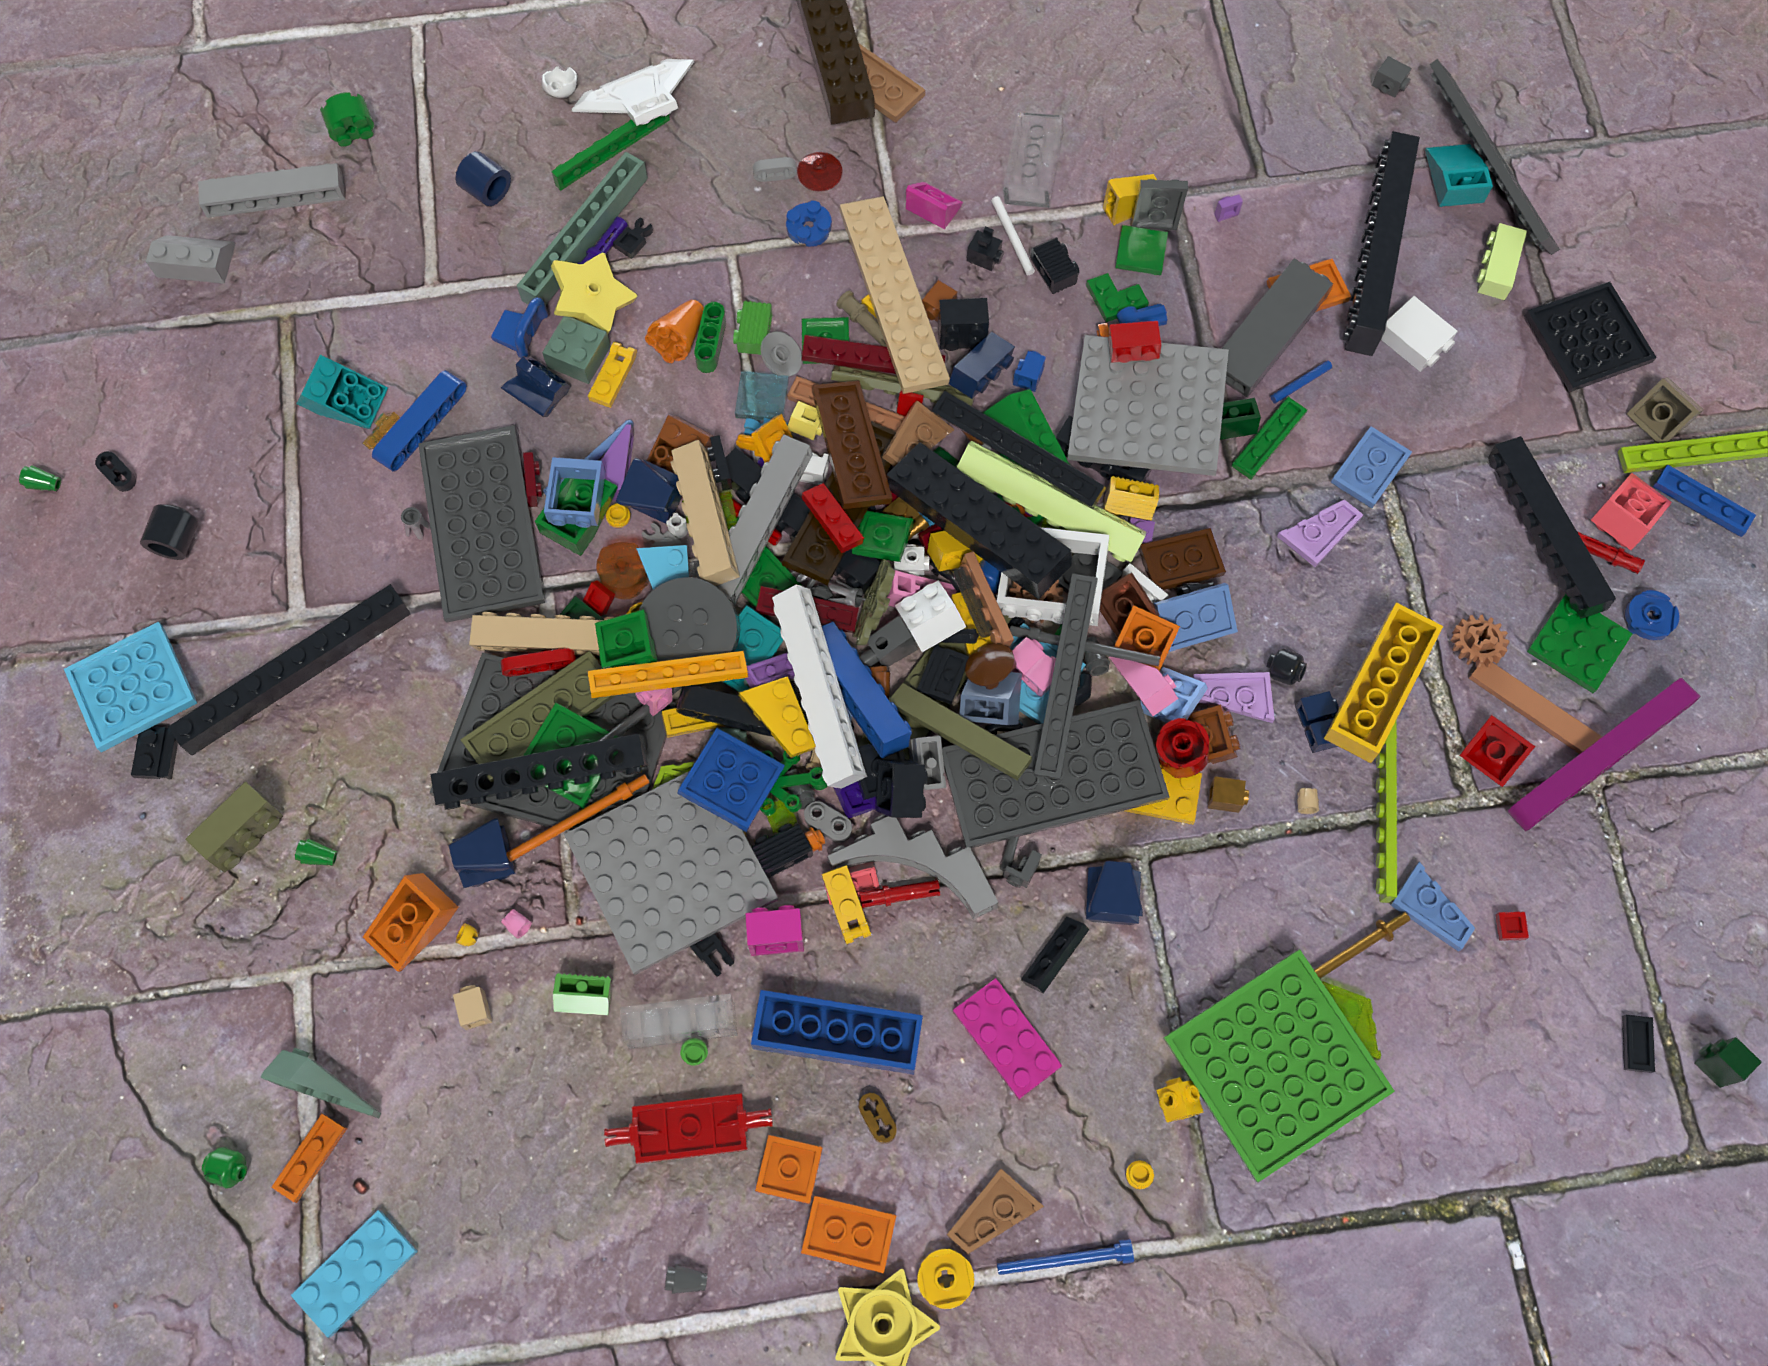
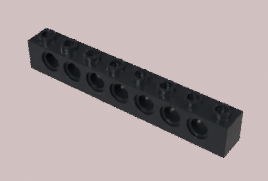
M634 734L432 773L430 776L435 805L444 806L445 810L460 808L461 802L470 801L471 805L486 803V798L496 796L497 800L512 798V793L522 791L523 795L537 793L538 788L548 786L549 790L563 788L564 783L574 781V785L589 783L590 778L600 776V780L615 778L616 773L626 771V775L642 772L643 767H648L643 735ZM621 750L624 753V760L621 764L615 765L612 761V756L616 751ZM595 755L598 759V765L595 769L589 770L586 765L587 759ZM569 760L572 764V770L569 774L564 775L561 772V765ZM543 765L546 769V775L543 779L538 780L535 776V770ZM517 770L520 774V780L517 784L512 785L509 781V776L513 771ZM491 775L494 779V785L491 789L486 790L483 782L487 776ZM461 781H466L468 785L467 792L461 795L458 792V785Z

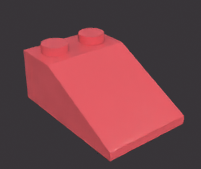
M1631 473L1594 515L1591 521L1595 523L1599 530L1607 532L1615 538L1619 545L1632 550L1651 530L1672 502Z

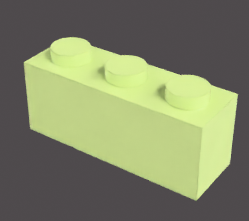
M1499 223L1495 232H1490L1486 245H1490L1489 250L1485 251L1481 261L1482 264H1485L1484 269L1481 268L1476 282L1480 283L1477 293L1502 300L1506 299L1513 288L1526 230Z

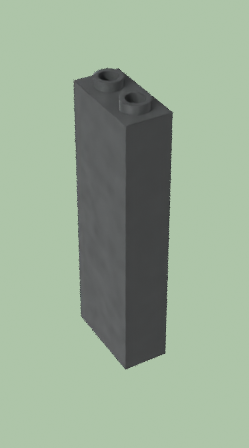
M1294 258L1222 347V349H1229L1225 383L1248 398L1328 297L1333 283L1325 275L1318 274L1310 269L1306 263L1299 262Z

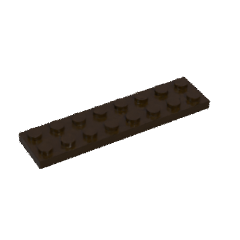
M871 421L885 474H887L893 465L883 459L882 456L896 431ZM832 471L825 486L842 507ZM871 506L843 510L856 528L859 529L865 514ZM810 511L786 553L782 566L828 586L846 552H840Z

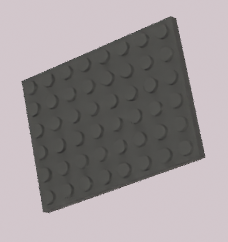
M482 652L437 772L478 765L460 739L558 672L550 670L519 676H504L501 670V660L504 658ZM635 693L616 695L586 716L585 719L610 732L644 704L637 699ZM671 702L661 711L677 708V705ZM661 711L654 716L649 713L620 736L643 735L648 767H643L641 773L626 775V771L617 772L615 778L601 780L585 807L617 790L616 787L622 783L628 784L644 774L650 783L633 792V796L615 802L565 832H569L649 792L667 738ZM621 750L618 751L613 759L615 765L621 764L624 760V753ZM513 771L509 776L510 783L515 785L520 780V774L517 771ZM488 777L483 782L485 789L489 790L494 785V781L491 783ZM461 781L458 785V792L463 795L468 789L466 781ZM431 787L429 793L434 796L433 788ZM539 787L537 793L523 795L522 791L513 792L512 798L497 800L496 796L487 797L486 803L471 805L470 801L461 802V804L546 827H552L583 809L545 787Z

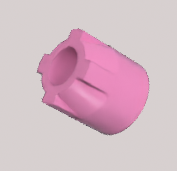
M515 909L510 910L501 921L506 929L517 939L524 936L532 925L531 921Z

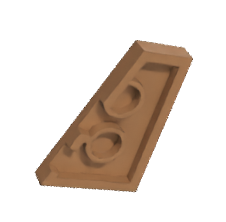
M916 401L911 406L882 458L895 467L919 442L931 449L955 429L919 401Z
M1000 1169L948 1232L947 1236L969 1254L1044 1206L1006 1172Z

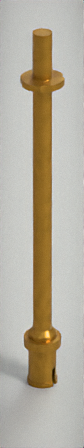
M1403 912L1387 923L1379 919L1376 921L1377 929L1323 963L1314 971L1321 979L1384 938L1391 942L1394 938L1392 932L1409 922V915Z

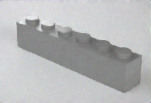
M337 163L198 181L199 205L207 218L345 200L344 177Z

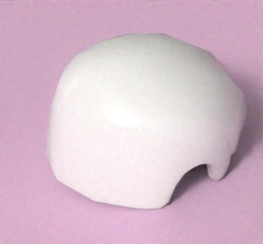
M556 66L552 71H547L542 75L543 90L552 97L567 98L575 91L577 73L570 67L566 71H562Z

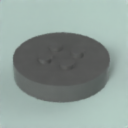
M690 577L669 580L651 591L640 606L639 611L644 610L647 613L657 662L736 651L740 636V623L737 611L731 600L720 589L707 581Z

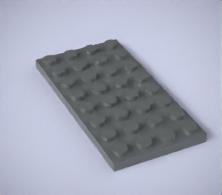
M512 425L418 443L445 622L472 618L473 615L482 616V612L498 613L545 603L515 426Z
M1140 700L1072 716L1061 780L1034 775L1044 723L995 735L1032 757V762L1018 781L957 745L942 748L944 769L966 848H975L1165 801L1170 798Z

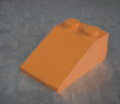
M424 873L405 875L363 935V938L397 972H400L445 928L459 907Z

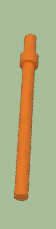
M644 774L628 784L622 783L616 787L617 790L506 852L507 858L512 862L615 802L633 796V792L650 783L648 778Z

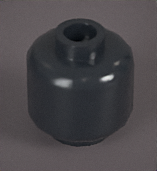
M1283 648L1276 654L1272 653L1267 661V668H1270V677L1287 685H1293L1296 681L1300 682L1306 672L1307 663L1304 662L1301 654Z

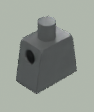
M898 616L869 637L867 643L870 649L861 654L859 659L864 666L871 667L879 661L881 666L889 667L917 651L918 647L912 634L900 616Z

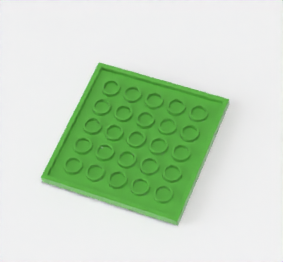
M1300 949L1163 1037L1257 1183L1395 1092Z

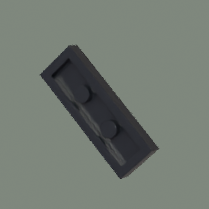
M1066 916L1023 975L1021 981L1026 986L1044 993L1085 937L1089 928L1084 923Z

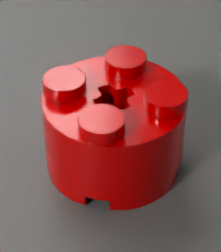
M1184 718L1171 720L1161 728L1156 742L1157 757L1161 767L1174 778L1191 777L1201 772L1208 764L1210 755L1209 736L1205 728L1197 722Z

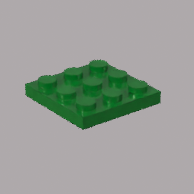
M1565 594L1527 652L1593 694L1599 688L1633 633L1601 613L1580 619L1577 612L1572 609L1567 594Z
M555 703L523 756L597 742L610 732ZM616 751V752L613 754V756H612V761H613V759L615 758V756H616V754L618 753V751ZM595 755L587 759L586 765L589 770L595 769L598 765V759ZM568 760L562 763L561 772L564 775L569 774L572 770V764ZM543 765L539 766L535 770L536 778L541 780L545 777V767ZM600 776L591 777L590 782L574 785V781L565 782L563 788L551 791L584 809L601 781Z

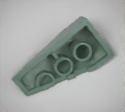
M294 1048L292 1052L282 1050L262 1072L260 1077L276 1085L378 1119L381 1115L378 1110L320 1064L309 1059L310 1053Z

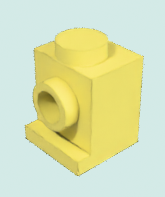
M798 401L790 417L788 428L790 433L794 432L814 441L816 435H822L817 410L810 405Z

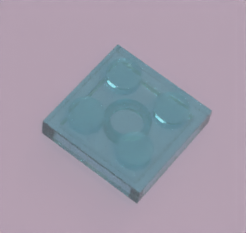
M741 371L735 418H750L764 421V418L772 419L780 414L784 418L789 376Z

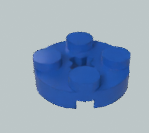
M812 200L808 203L799 204L787 212L786 230L793 242L797 244L800 242L806 244L807 247H814L828 239L832 229L831 215L818 201ZM805 222H813V227L811 228L808 225H803Z
M1654 590L1644 591L1636 595L1627 604L1625 610L1627 628L1631 633L1637 634L1644 639L1662 640L1677 627L1680 617L1677 606L1673 607L1669 601L1670 598L1666 594ZM1650 610L1653 611V614L1657 616L1658 619H1650L1647 613L1650 612Z

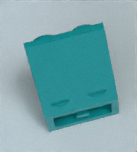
M1471 144L1425 149L1439 207L1485 202L1493 185L1487 165Z
M320 354L297 401V405L324 417L370 429L388 387Z

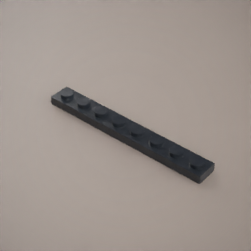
M945 390L932 410L934 414L1092 509H1094L1106 490L1103 484Z

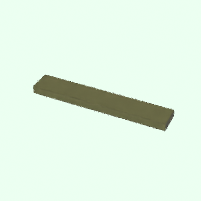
M904 683L900 685L889 699L890 702L896 705L898 712L1017 781L1032 762L1030 755Z

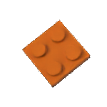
M768 1135L755 1192L810 1204L823 1147Z

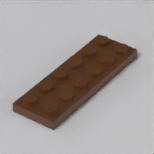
M860 381L812 385V395L842 508L851 509L891 504V491Z

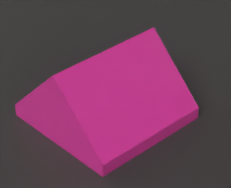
M926 182L908 185L906 189V209L944 230L963 204L962 201Z

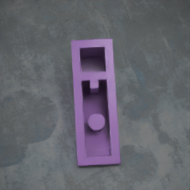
M629 424L625 425L601 459L606 471L605 479L618 487L612 500H616L631 465L634 434L632 426Z

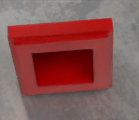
M900 391L897 414L906 417L911 406L916 401L923 404L924 396L911 392L903 394Z

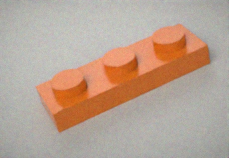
M321 1114L271 1188L297 1203L347 1128L327 1115Z

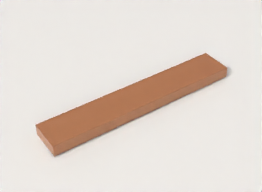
M796 376L787 394V399L796 403L800 401L816 408L812 395V385L818 384ZM866 402L872 422L897 432L905 416Z
M1482 663L1480 668L1476 667L1468 678L1579 754L1602 738L1601 735L1494 663L1490 667Z

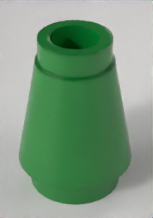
M31 465L30 467L24 466L19 475V483L25 486L26 489L58 491L61 485V478Z
M311 839L306 841L300 840L295 852V860L300 861L301 864L333 866L337 858L336 850H332Z

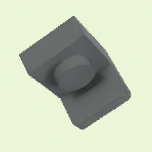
M1032 850L1029 857L1024 855L1018 867V870L1022 872L1006 866L1003 877L1007 878L1006 881L1014 887L1020 888L1023 886L1027 888L1041 861L1042 854Z

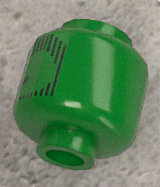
M225 1147L217 1148L213 1152L208 1153L203 1160L202 1172L204 1178L210 1184L222 1188L234 1187L247 1174L245 1156L240 1152Z

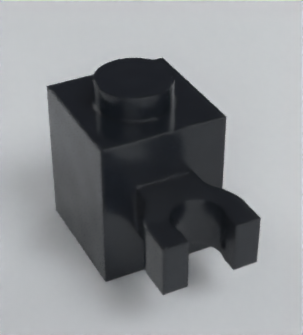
M985 226L983 232L977 230L967 248L966 261L992 271L995 264H1000L1003 258V240L993 237L994 229Z

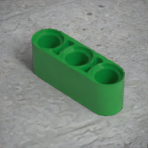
M710 302L704 307L695 345L696 365L698 370L703 373H711L717 368L725 333V310L723 305L718 302Z

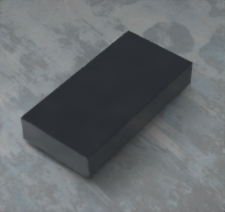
M1622 1016L1624 1070L1654 1073L1653 1017Z

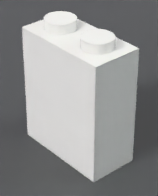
M1413 296L1387 320L1385 333L1381 340L1421 372L1427 365L1432 367L1440 358L1439 354L1442 351L1447 353L1455 344L1453 339L1458 331Z

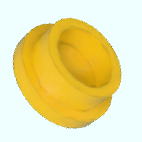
M613 504L606 512L608 524L615 528L626 526L631 518L629 509L619 504Z
M1138 1160L1132 1162L1127 1167L1126 1179L1133 1188L1145 1189L1152 1184L1154 1172L1147 1162Z

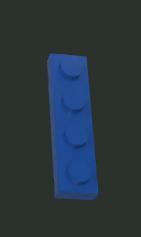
M1669 465L1663 469L1653 485L1659 491L1740 537L1747 532L1756 514Z

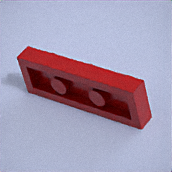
M824 483L802 492V500L841 553L863 543L864 537Z

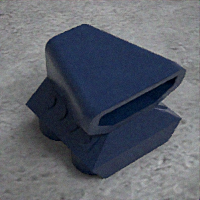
M523 356L516 363L517 376L503 384L501 389L542 417H548L558 402L567 395L571 386L532 357Z
M635 458L616 498V503L633 508L667 524V520L676 512L682 498L676 486V482L679 481L678 475L648 461Z
M498 818L488 821L463 837L452 839L453 843L449 844L453 867L459 874L463 888L479 887L485 882L495 879H506L510 875L515 874L514 861L510 862L506 852L511 850L508 835L504 825H499Z
M1106 861L1103 866L1088 867L1086 919L1098 923L1139 924V916H1143L1140 901L1141 872L1133 870L1131 863Z

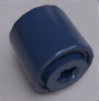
M474 151L463 158L459 164L455 180L461 189L485 206L492 207L498 204L507 194L511 184V175L506 169L483 153Z

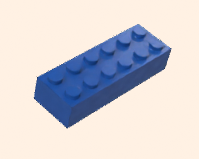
M760 990L751 1046L754 1050L914 1075L923 1015Z

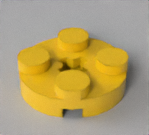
M940 1249L930 1253L921 1263L917 1274V1284L921 1295L929 1304L940 1309H952L961 1305L970 1296L974 1286V1272L970 1262L962 1254L951 1249ZM947 1270L948 1275H953L954 1280L949 1283L950 1287L944 1288V1284L938 1283L937 1280L938 1277L942 1276L941 1271Z

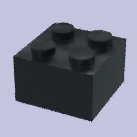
M987 298L939 300L938 335L940 350L974 349L988 336L989 314Z
M878 759L875 811L891 818H922V811L926 808V798L923 795L924 785L927 783L925 765L910 760Z

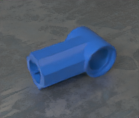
M1162 304L1141 309L1131 306L1122 309L1117 314L1119 324L1158 321L1159 326L1166 325L1168 321L1167 311Z

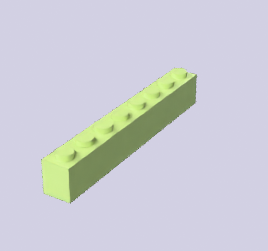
M973 441L968 444L957 466V469L981 484L982 487L992 494L997 492L1003 496L1004 501L1012 505L1018 503L1025 507L1024 510L1033 516H1038L1039 514L1047 518L1046 522L1054 527L1059 528L1062 526L1069 531L1109 535L1108 551L1112 552V556L1121 562L1126 560L1132 562L1146 536V531L1098 506H1095L1094 509L1090 508L1029 470Z

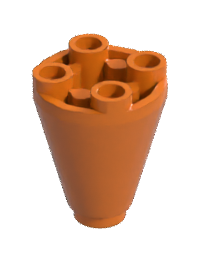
M692 299L684 302L655 320L647 329L645 341L650 346H653L667 363L672 364L674 361L684 360L692 349L700 327L704 307L697 300Z

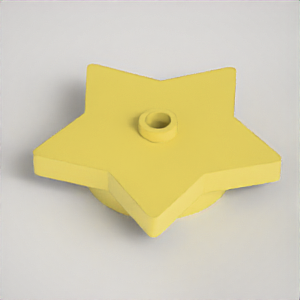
M600 253L584 264L554 260L551 265V269L561 289L554 314L557 316L573 317L576 320L606 331L608 335L612 327L615 311L633 303L637 298L636 293L613 277L604 253Z
M903 1269L897 1271L874 1290L845 1287L838 1289L848 1325L835 1356L837 1361H872L876 1366H906L911 1348L940 1329L936 1322L912 1305ZM880 1320H886L889 1323V1328L884 1332L878 1329L877 1325Z

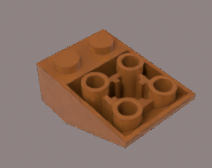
M668 415L647 461L675 474L671 465V461L674 460L671 450L699 440L707 450V447H711L710 437L713 435L679 417Z

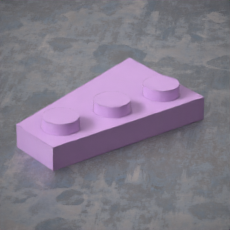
M1342 500L1320 511L1316 516L1308 520L1305 519L1288 530L1285 529L1279 532L1277 537L1316 567L1361 520L1363 514L1346 500Z
M1270 672L1193 674L1192 678L1206 683L1208 687L1199 703L1212 707L1221 704L1227 711L1269 723L1274 722Z

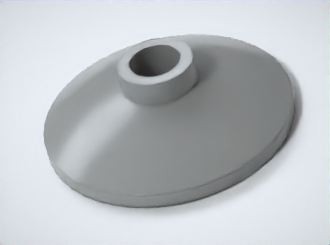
M779 331L771 332L764 337L761 343V356L769 370L781 377L795 375L802 365V355L797 343L789 335Z

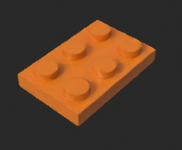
M1333 259L1309 265L1310 269L1318 274L1325 275L1333 283L1330 294L1317 311L1350 301L1351 294ZM1280 275L1268 278L1267 285L1269 289Z
M814 1196L801 1254L884 1273L897 1215Z

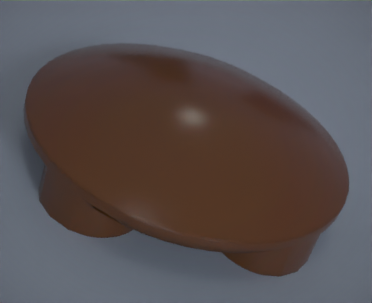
M990 643L981 646L970 655L966 662L965 672L972 683L985 686L987 689H994L999 685V682L1004 680L1015 669L1017 663L1012 650L1008 646L1000 643Z

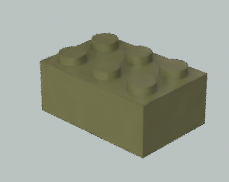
M245 781L185 840L208 862L225 873L227 870L237 866L240 858L248 850L254 849L268 831L275 829L283 815Z

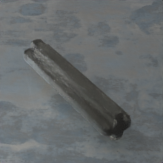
M966 567L957 568L953 571V575L978 634L981 638L989 637L991 635L990 630H993L990 621H986L981 610L984 607L979 595L975 596L972 589L975 586Z

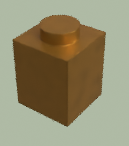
M1215 776L1210 783L1208 808L1239 813L1242 807L1248 804L1249 790L1245 789L1246 781Z

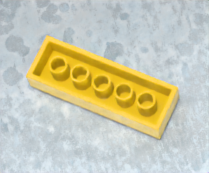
M1396 602L1378 632L1324 739L1372 763L1380 753L1443 626Z

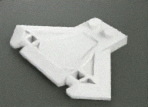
M666 59L661 61L659 65H651L604 84L598 90L587 91L574 105L572 112L627 113L636 125L647 124L651 119L666 116L673 110L678 109L676 100L671 93L692 66L694 60Z

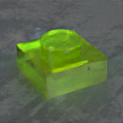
M780 800L774 802L777 807L776 812L773 815L766 816L773 833L788 823L792 825L797 823L794 812L788 811L785 804ZM772 804L765 806L764 810L770 809Z

